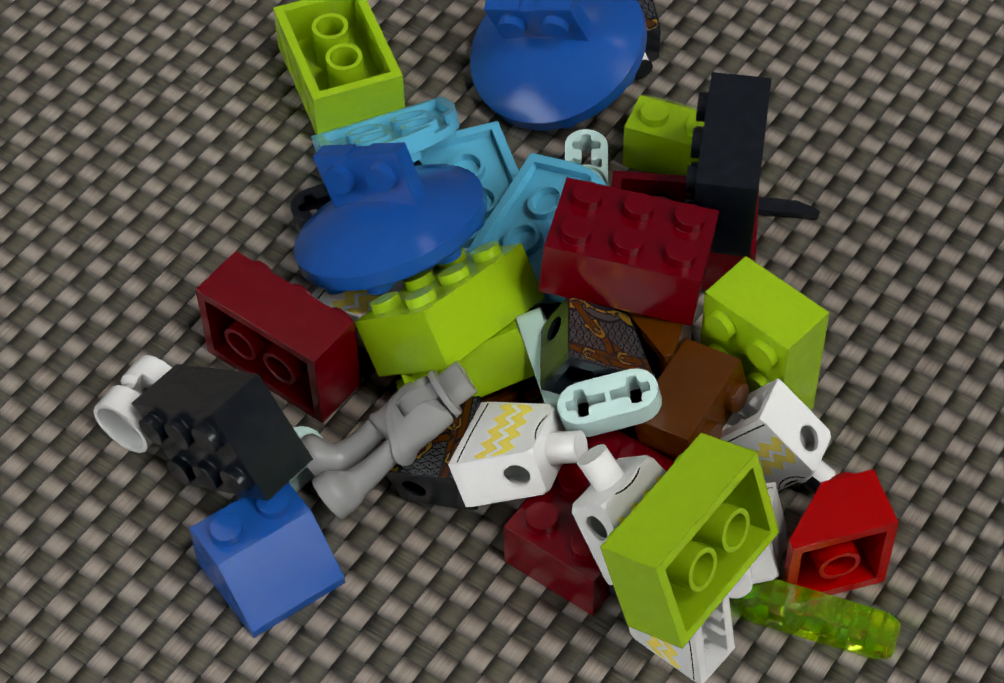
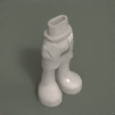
M456 361L440 374L432 369L427 373V376L405 384L387 403L376 412L371 413L369 419L361 427L339 442L330 443L313 433L301 438V441L313 458L306 465L316 476L312 480L313 486L323 502L337 517L344 519L358 509L365 496L397 463L401 466L411 465L422 447L444 432L453 423V419H456L462 413L460 405L477 393L464 368ZM385 439H387L378 449H376L372 454H370L378 445H380Z

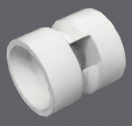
M140 356L122 376V385L113 386L93 410L96 421L110 438L124 448L137 453L146 452L153 442L141 430L139 420L142 418L131 403L172 368L166 362L154 356Z

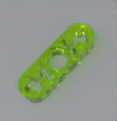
M777 579L753 584L751 591L746 596L741 597L737 605L739 613L754 624L872 659H887L894 654L901 630L899 621L883 610Z

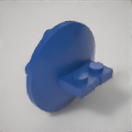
M486 0L484 6L486 15L481 21L472 43L470 70L478 94L489 109L500 119L514 126L529 130L569 129L607 108L633 83L646 49L647 24L645 15L638 0Z
M405 142L372 143L370 146H356L355 144L323 145L314 154L313 159L331 201L321 207L300 230L294 244V257L304 278L318 287L325 288L326 292L330 295L358 290H367L370 295H379L393 288L396 282L417 275L436 264L444 265L458 259L462 254L461 246L485 224L484 216L487 210L486 194L479 178L473 172L463 167L449 164L414 166Z

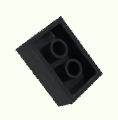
M712 72L709 92L699 91L696 121L704 122V126H696L693 129L690 158H698L699 162H691V165H688L685 195L694 196V199H686L685 203L719 211L711 248L712 253L747 257L751 255L772 78Z
M176 364L131 403L142 418L139 420L141 430L153 443L161 446L169 458L167 462L169 471L180 483L186 486L192 485L207 488L211 491L217 490L235 494L239 497L246 496L268 501L313 460L258 373Z

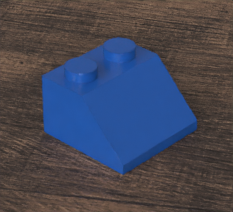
M289 482L268 501L243 496L189 528L198 564L253 638L346 583L345 577L312 511Z

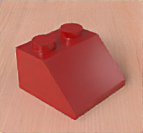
M874 469L855 474L844 472L821 482L788 542L779 596L783 608L885 582L899 522Z

